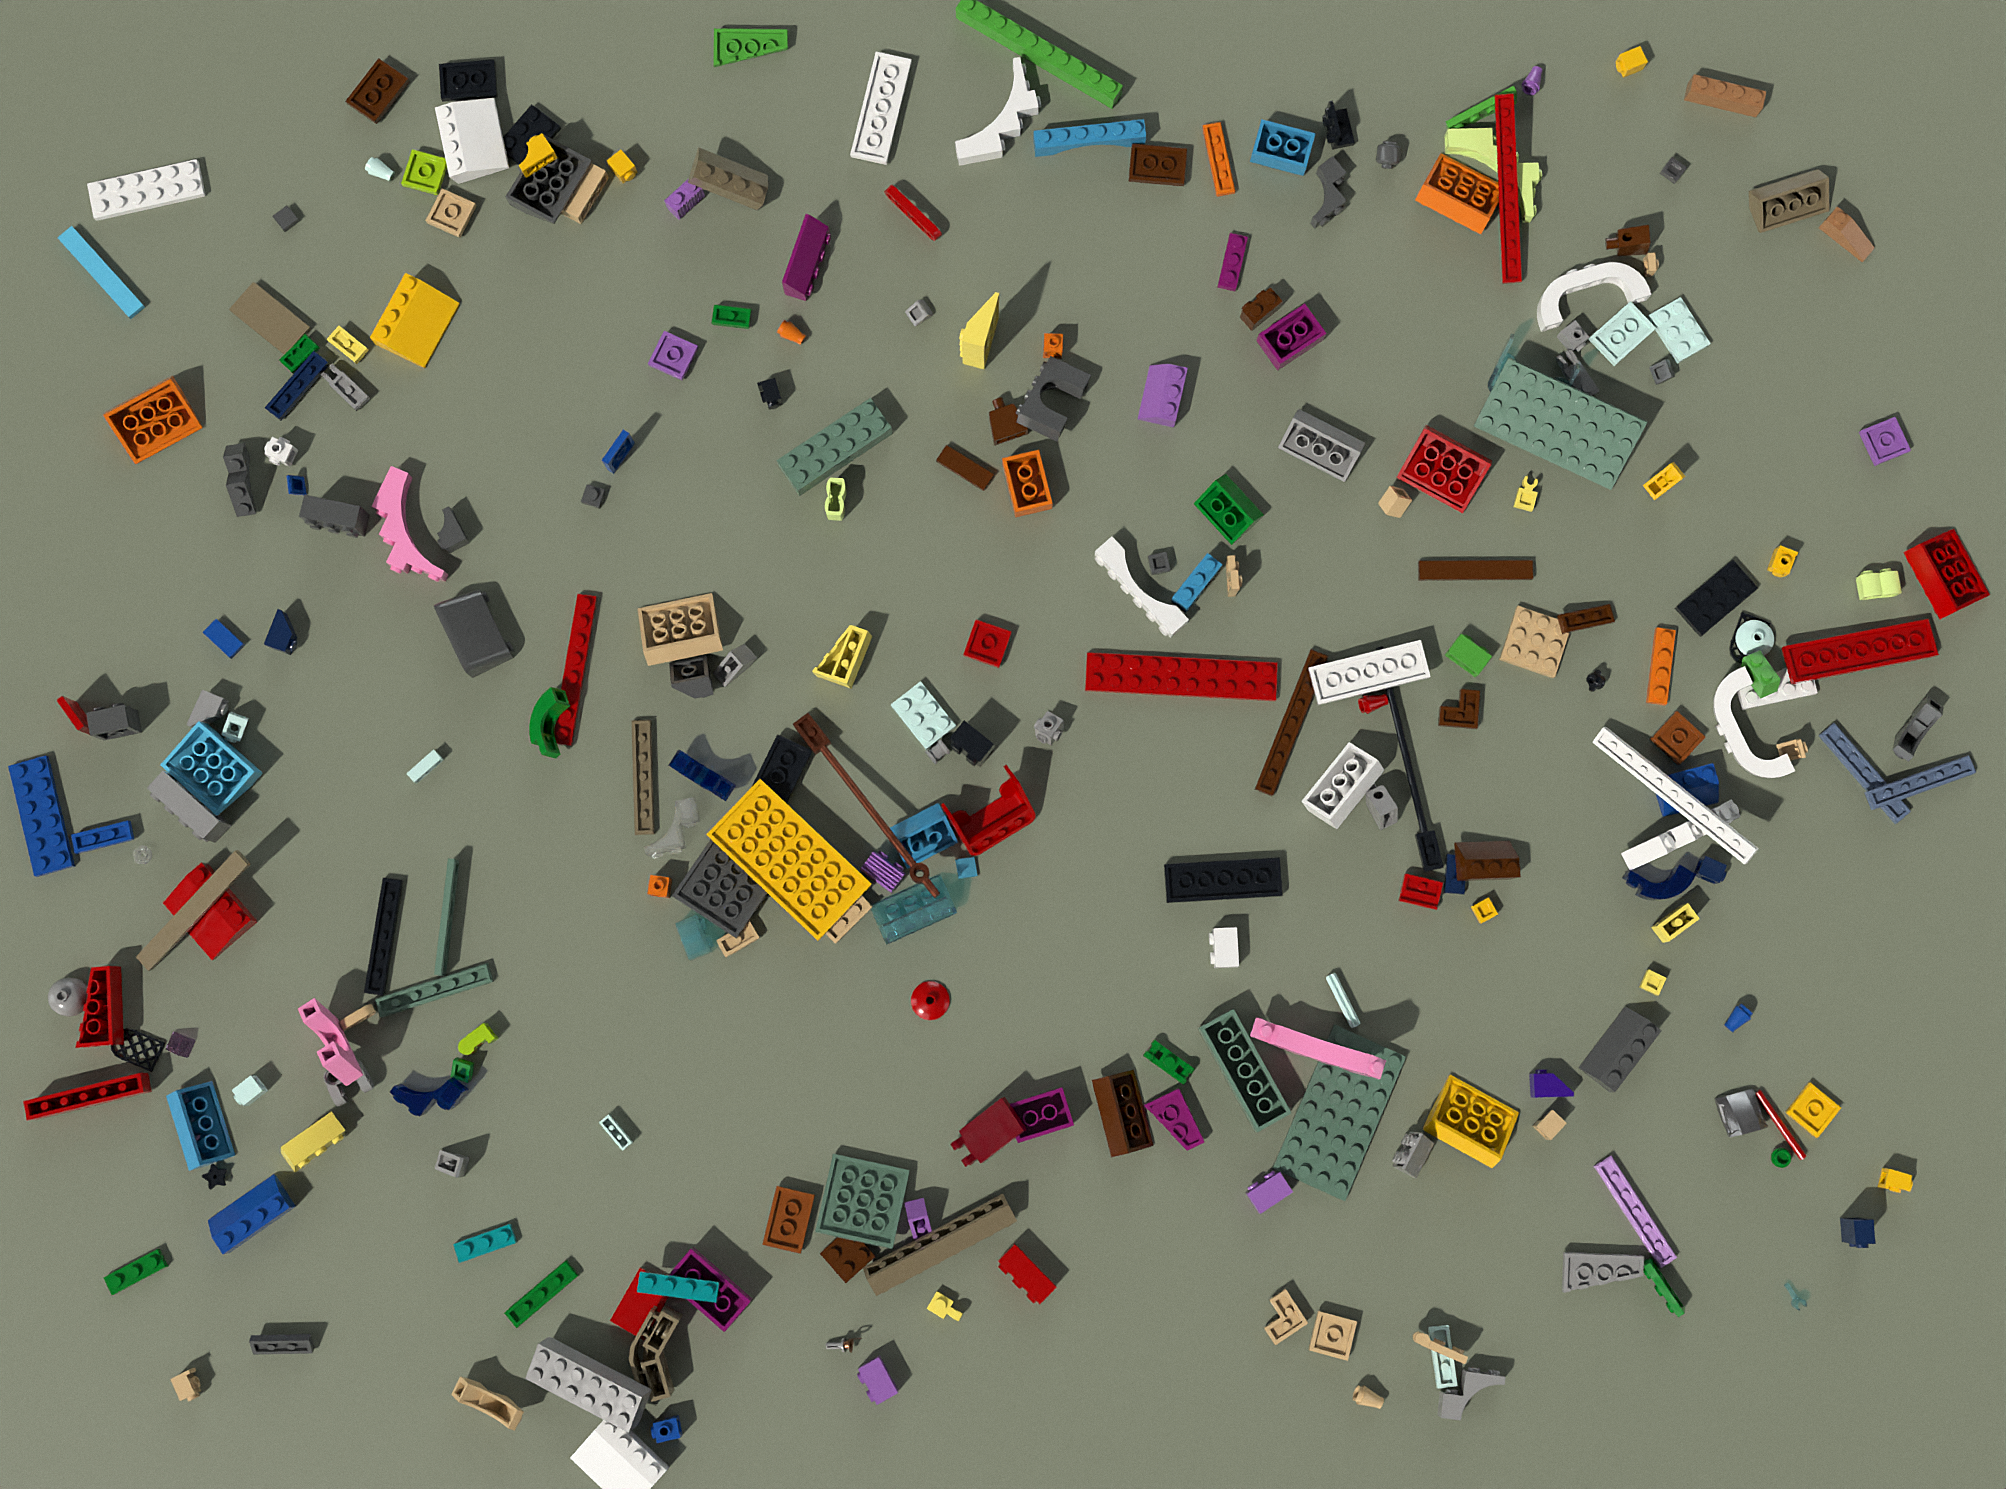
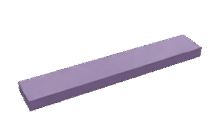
M1608 1156L1594 1165V1168L1658 1267L1662 1268L1676 1259L1677 1256L1613 1157Z

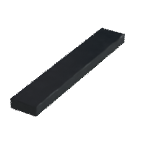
M382 879L364 993L385 996L403 880Z

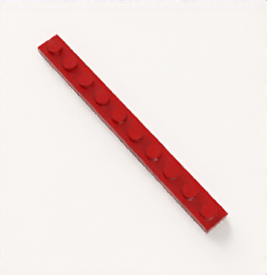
M1513 93L1494 96L1502 284L1522 282Z

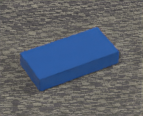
M215 619L203 631L231 659L245 646L218 619Z

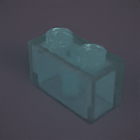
M698 915L675 923L690 961L713 952L711 948L714 947L711 937L706 936L704 930L707 929L703 918L700 919Z

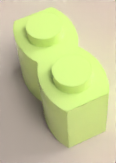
M829 478L826 486L828 497L825 501V512L828 520L842 521L845 515L844 500L847 494L845 481L843 478Z
M1891 568L1880 570V573H1873L1872 570L1861 572V575L1856 578L1859 600L1888 598L1901 594L1898 571H1891Z

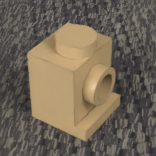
M195 1368L189 1369L170 1379L180 1401L187 1399L189 1402L200 1396L201 1384L198 1377L193 1374L196 1372Z

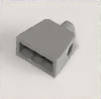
M1374 783L1366 793V805L1377 826L1382 830L1397 823L1398 807L1383 785L1377 787Z

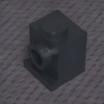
M775 378L757 383L759 391H762L760 392L762 402H767L770 410L776 409L779 405L783 404Z

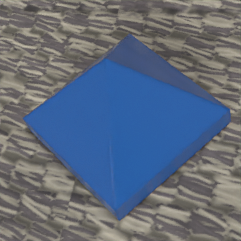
M287 475L289 494L307 495L305 478L303 476Z

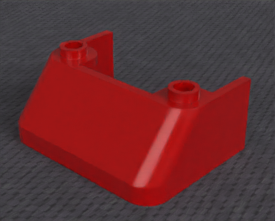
M1007 764L1003 767L1009 779L999 788L1002 797L971 816L964 810L951 814L944 803L941 804L951 825L968 852L973 856L982 854L1026 827L1036 817L1021 784Z

